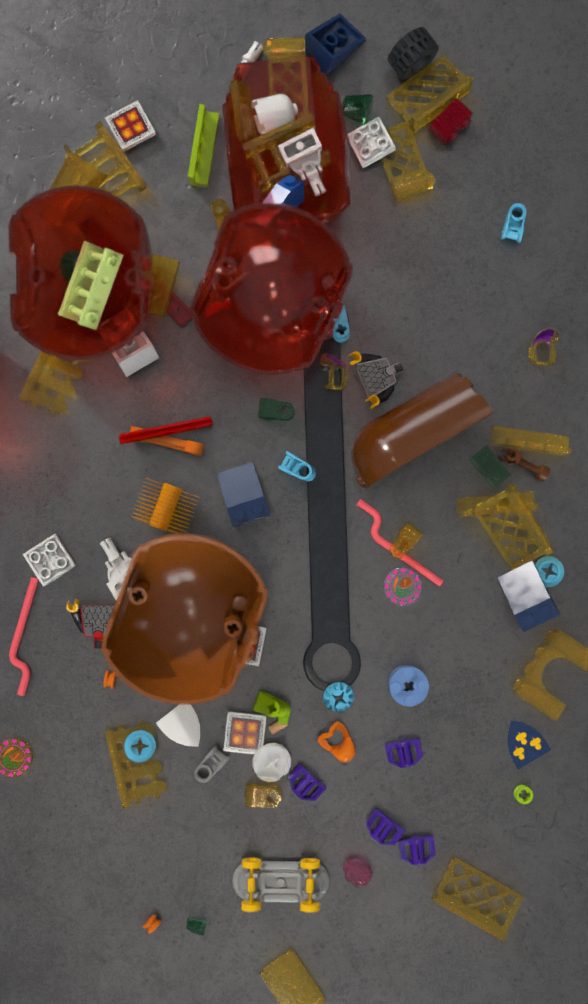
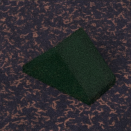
M372 94L345 96L338 113L365 124L372 109L374 96Z

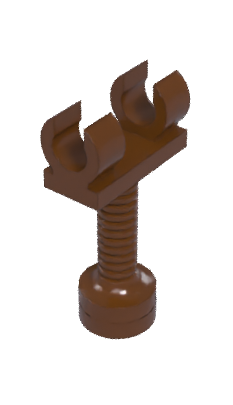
M515 448L501 450L507 453V455H504L505 459L502 456H498L500 461H507L506 464L508 465L518 464L536 474L535 478L542 482L550 474V468L544 465L538 467L522 458L523 453L518 452Z

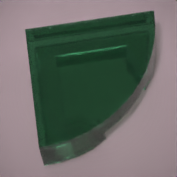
M189 918L187 919L186 928L195 934L204 936L207 922Z

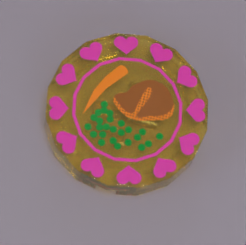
M13 737L0 743V774L5 777L14 778L21 776L29 770L33 761V751L28 742Z

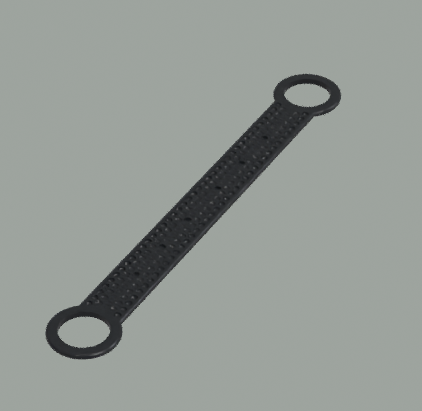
M319 294L306 298L298 305L293 315V329L297 338L303 343L306 463L316 469V477L312 481L307 482L312 643L304 654L303 668L310 683L316 688L325 691L333 683L324 682L319 679L312 667L313 656L321 646L335 643L347 649L352 659V667L347 677L340 682L349 686L355 682L359 675L361 658L358 649L350 640L341 364H337L334 370L333 363L323 361L326 354H330L341 361L340 343L336 342L333 337L325 341L311 339L306 335L301 324L302 316L309 307L315 304L335 306L342 303L334 297ZM339 329V330H338V332L340 333V335H343V334H344V332L342 331V329Z

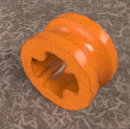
M109 670L106 671L103 682L104 688L110 686L111 689H114L117 679L115 672L110 673Z
M153 914L142 926L143 929L146 928L148 930V934H151L162 922L161 919L158 920L156 918V914Z

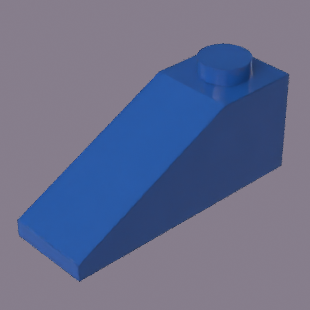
M289 174L276 183L251 217V221L266 229L304 202V182Z

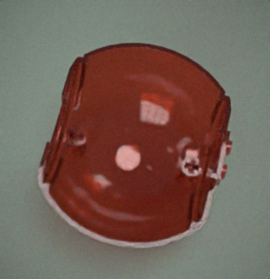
M72 185L42 192L24 203L16 211V214H12L8 227L9 253L16 255V294H10V320L14 331H18V334L26 342L40 351L55 357L87 360L103 357L122 349L145 330L149 321L153 299V257L146 224L142 216L138 215L131 206L107 191L89 186ZM84 241L123 255L96 330L58 315Z
M266 202L247 205L235 211L231 210L220 226L214 242L215 248L205 275L199 282L191 303L190 318L194 319L193 323L206 344L221 358L238 368L266 375H282L302 370L303 367L308 368L315 361L325 338H330L336 323L333 320L334 318L338 320L344 304L341 303V300L350 282L353 264L349 262L350 258L346 248L334 231L322 220L306 210L292 205Z

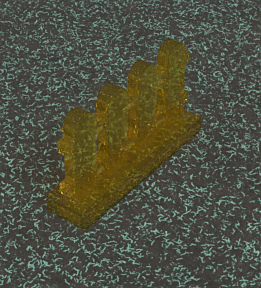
M51 329L19 399L26 403L31 400V405L35 407L37 404L51 409L49 413L54 415L55 412L64 413L67 407L65 403L61 402L63 395L72 396L74 394V387L69 382L71 378L80 379L83 373L77 367L79 361L88 362L91 356L85 350L86 346L81 345V347H77L67 342V337L59 338V333ZM53 348L57 350L54 356L51 355ZM61 353L75 358L73 364L71 365L59 359ZM45 365L49 367L46 373L42 372ZM53 370L67 375L65 381L63 382L51 376ZM37 382L41 384L38 390L34 389ZM45 387L59 392L56 399L43 393Z
M142 720L137 722L138 726L123 729V726H119L118 731L113 732V728L105 729L123 809L131 807V801L139 804L141 803L140 799L155 795V799L160 798V793L165 792L167 788L165 781H156L155 774L160 773L162 770L160 762H152L150 758L147 760V764L132 767L131 759L125 753L124 743L132 732L137 730H144L150 734L153 732L152 725L149 723L143 724ZM122 743L123 750L118 751L116 744ZM142 743V745H138V746H135V747L138 749L139 754H140L141 751H142V748H144V747H146V746H149V745H146V744H143V743ZM126 762L127 769L122 770L121 763ZM150 776L152 783L141 786L136 785V779ZM130 781L132 788L127 789L126 782Z

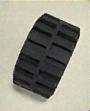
M419 27L404 35L395 44L387 60L402 80H407L419 74L432 62L439 50V46L424 27Z

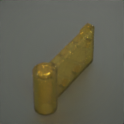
M305 36L267 38V42L263 43L264 55L268 56L270 96L277 95L273 91V86L279 80L286 87L281 94H285L289 90L296 97L292 104L297 99L304 104V112H298V115L295 117H308ZM302 61V70L296 75L289 67L293 62ZM280 62L285 67L279 76L272 71V63ZM286 70L295 77L289 85L280 78ZM296 80L303 84V90L298 95L290 88Z
M406 121L386 128L391 140L394 139L402 143L399 150L393 151V153L397 154L393 161L385 156L381 158L394 198L400 200L432 189L433 184H435V178L433 173H429L426 170L413 137L416 135L413 125L408 124ZM405 128L407 133L405 139L395 135L398 130ZM405 144L413 148L411 155L402 152ZM399 155L409 159L406 166L396 163ZM411 161L419 164L420 169L412 170L408 166ZM393 167L403 170L402 174L393 177L391 171Z

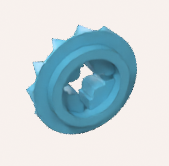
M545 556L538 559L535 563L546 587H553L563 579L564 567L557 558ZM550 566V570L555 575H548L546 577V573L542 569Z
M342 682L329 685L323 694L325 706L330 711L337 713L347 711L352 706L354 700L353 690L349 685ZM340 694H342V698L344 701L339 700L338 702H336V699L333 695L339 696Z
M144 730L132 732L124 743L126 755L135 762L147 761L152 757L156 749L154 737ZM139 738H141L143 744L149 745L142 748L140 754L136 747L131 746L138 744Z

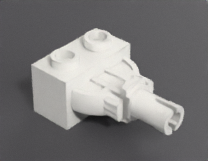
M314 128L278 145L286 167H290L295 173L299 174L302 181L306 180L304 172L315 196H319L320 191L322 194L327 191L319 176V173L323 171L320 165L322 145Z
M110 537L102 541L100 545L109 561L105 562L108 568L109 582L106 584L117 600L131 558L127 556L125 551L120 554Z

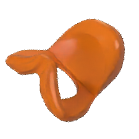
M339 721L330 727L328 733H323L317 738L318 743L324 749L330 751L340 762H349L356 754L355 744L350 738L347 728ZM335 729H337L344 738L340 744L331 746L325 738H330L334 734Z

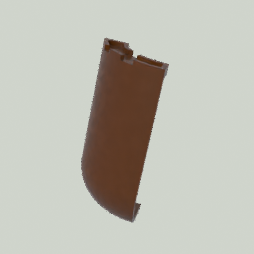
M455 372L367 423L356 435L351 449V460L354 470L358 475L356 480L360 487L364 486L365 489H368L375 482L482 419L484 420L491 416L494 412L482 394L474 392L472 389L474 387L473 383L467 377L462 379L461 373Z

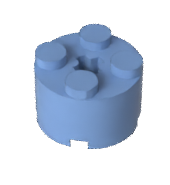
M404 665L395 668L388 678V689L396 702L403 706L413 707L420 704L426 698L429 691V683L421 670L414 666ZM412 681V683H411L412 688H411V689H408V688H407L406 690H404L405 687H406V686L404 685V683H405V682L410 683V682Z

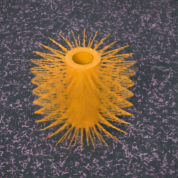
M164 483L162 484L163 487L161 488L160 495L151 493L159 496L158 499L147 496L157 500V503L143 499L156 504V506L137 501L155 509L151 510L136 505L153 512V514L135 509L152 517L149 518L134 513L150 520V522L137 517L133 518L164 531L168 530L179 534L177 531L168 529V527L187 532L170 525L172 523L185 527L171 521V519L186 523L172 517L173 515L190 520L174 514V511L188 515L175 510L177 507L189 511L176 506L177 503L187 506L178 502V500L185 501L179 498L181 492H184L181 488Z

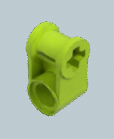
M259 690L252 710L269 717L286 719L290 715L291 708L287 702L276 698L270 693Z

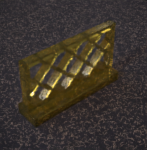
M441 55L386 96V100L410 123V129L415 133L437 117L455 98L460 100L472 89L473 78L469 74L465 76L444 55ZM443 63L447 70H436V67ZM424 75H433V81L422 80V77ZM436 75L447 76L446 82L435 81ZM449 76H456L460 79L458 82H448ZM419 85V91H408V87ZM421 86H432V92H421ZM435 86L446 87L443 93L434 92ZM397 95L405 96V102H398L394 97ZM407 96L418 97V103L407 102ZM420 97H431V102L420 103ZM406 107L417 108V112L410 116L406 111Z
M514 483L507 486V490L473 507L474 513L511 570L543 554L549 555L554 552L550 540ZM507 497L509 500L508 508L497 506L498 501ZM484 508L493 509L490 517L482 516L480 510ZM496 510L506 512L504 520L493 518ZM509 513L519 516L517 523L507 521ZM492 522L502 524L500 532L490 529ZM505 525L516 527L514 535L503 533ZM519 528L529 532L527 539L517 536ZM502 537L512 539L510 547L501 546L500 541ZM515 540L525 542L523 550L513 548ZM528 544L537 545L539 550L533 553L526 551ZM511 552L521 554L520 559L512 563L510 560Z
M453 857L431 900L505 942L508 937L507 931L521 904L523 896ZM456 863L463 866L465 875L455 878L453 869ZM477 874L480 876L482 885L472 888L469 877ZM466 878L469 889L459 892L456 881ZM453 882L456 893L451 895L445 894L443 892L445 885ZM494 884L497 886L499 895L489 897L486 887ZM483 888L486 899L476 902L473 891ZM470 892L473 903L464 905L460 895ZM512 894L517 897L514 905L506 906L504 896ZM501 898L503 909L493 911L491 901ZM488 902L491 913L480 914L478 905ZM505 912L507 920L504 926L497 924L495 915Z

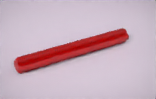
M204 417L119 434L118 438L120 444H127L212 426L211 417Z

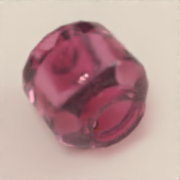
M355 857L352 861L348 860L343 868V871H345L344 878L357 888L366 887L373 875V872H371L372 867L362 859Z

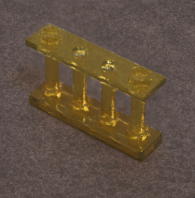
M312 113L241 144L246 159L249 157L254 159L263 179L258 182L261 192L272 190L276 183L289 174L294 177L299 175L291 168L286 167L277 146L284 141L286 142L315 128V119ZM267 149L271 150L280 171L272 176H269L260 156V153ZM328 150L323 153L321 152L320 165L324 167L330 161Z
M100 121L95 125L97 133L94 138L73 152L65 145L64 149L67 154L64 156L70 165L75 164L98 196L96 201L102 209L106 208L111 213L112 209L108 203L131 187H137L139 192L146 189V186ZM99 143L107 145L108 148H106L104 153L82 167L77 158ZM115 157L118 161L117 166L93 182L87 173L109 158L113 159ZM121 172H126L129 176L127 178L128 181L103 197L98 188Z

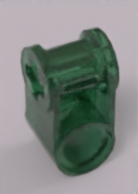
M260 398L258 418L289 421L294 417L295 410L291 403ZM285 407H288L289 411H291L287 413V416H284L283 412H281V410H285Z

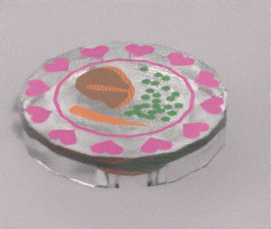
M396 568L385 577L383 588L386 597L392 603L403 606L414 603L419 598L422 591V582L419 575L413 570Z

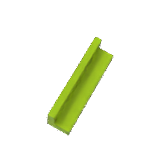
M199 104L188 179L190 185L208 188L220 115L219 113L206 111L204 104Z

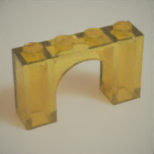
M560 629L551 630L545 638L547 640L543 647L540 646L538 648L533 663L530 662L524 670L525 675L522 679H518L513 687L515 695L554 721H557L567 705L548 693L544 688L542 671L545 665L553 659L565 658L581 670L588 672V648Z

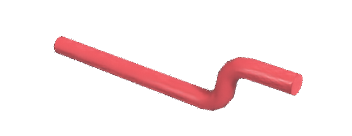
M360 499L356 505L374 518L371 528L372 538L379 545L440 587L444 581L379 535V528L382 524L380 513Z
M34 577L30 579L9 651L10 662L20 668L23 673L17 695L25 696L30 679V669L25 662L17 658V652L39 580Z

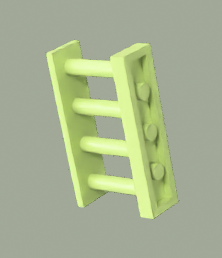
M84 241L58 315L96 330L123 255Z

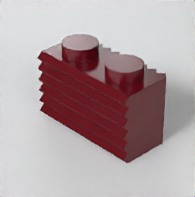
M455 98L430 123L429 131L443 145L448 141L453 142L459 135L458 131L461 128L466 129L470 125L473 113L458 98Z

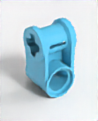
M513 204L507 212L501 239L508 238L516 240L517 243L521 242L526 217V207L523 204ZM517 211L520 217H514L512 212Z
M344 303L325 308L334 340L339 343L347 341L350 330ZM339 329H342V331L344 332L343 335H340V333L338 332Z
M286 451V457L278 468L301 480L312 481L316 477V469L301 460V458ZM308 467L310 472L306 477H303L302 471Z

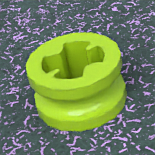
M518 785L514 789V797L519 803L528 804L533 799V792L526 785ZM522 790L528 793V796L525 795V799L519 796V793L522 794Z

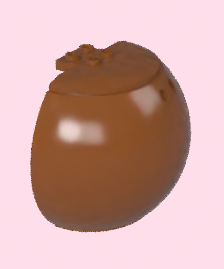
M186 533L165 535L146 542L145 545L140 544L132 555L102 639V653L106 654L105 658L108 664L121 680L135 691L154 700L171 704H197L221 697L222 694L227 695L234 687L240 670L244 669L246 663H250L253 655V644L256 645L259 640L260 633L258 632L260 627L257 625L266 604L267 588L264 587L262 579L252 564L234 548L219 540L204 535Z

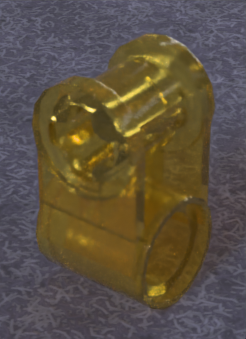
M220 198L213 200L211 203V213L222 238H225L226 234L235 230L239 231V225L225 200ZM219 206L224 208V211L221 213L215 212V209Z
M408 521L390 546L391 555L396 559L403 558L418 542L423 532Z
M257 784L245 785L246 807L275 808L281 803L283 795L280 788ZM271 793H275V797H277L275 801H272V798L269 797Z

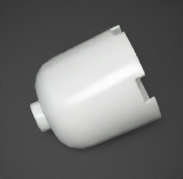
M277 94L251 101L252 108H255L257 115H254V120L258 133H261V139L289 131L295 125V116L298 115L296 103L292 104L291 99L287 95Z

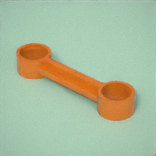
M131 426L130 432L143 430V428ZM171 436L141 441L180 450L196 456H202L205 447L204 444L182 440Z

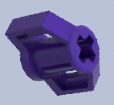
M420 738L385 744L388 763L400 768L413 766L423 757ZM412 744H415L417 754L415 761H413L410 748ZM394 747H397L400 763L394 760L392 750Z
M301 764L289 776L292 791L302 800L316 801L326 789V786ZM304 773L305 776L294 787V781ZM315 784L318 785L310 796H306Z
M377 808L366 822L370 836L382 845L395 846L405 829ZM380 816L382 820L372 832L371 826L376 818ZM387 824L388 826L385 828V830L383 831V833L381 834V836H379V833L382 831V829L384 828V826ZM393 828L398 830L390 842L384 841Z
M433 835L412 836L398 840L400 858L412 865L426 864L436 855ZM424 842H428L430 855L426 858ZM405 844H410L412 860L406 857Z

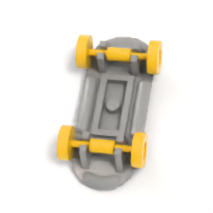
M260 858L242 859V864L236 868L232 879L235 892L240 898L245 900L241 902V909L246 912L261 910V902H300L301 911L317 912L320 910V902L317 900L326 894L330 882L326 868L316 858H304L300 861H262Z

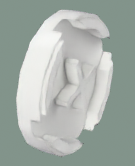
M268 743L256 751L252 766L256 775L261 780L274 782L280 780V777L285 776L289 772L291 756L283 745Z

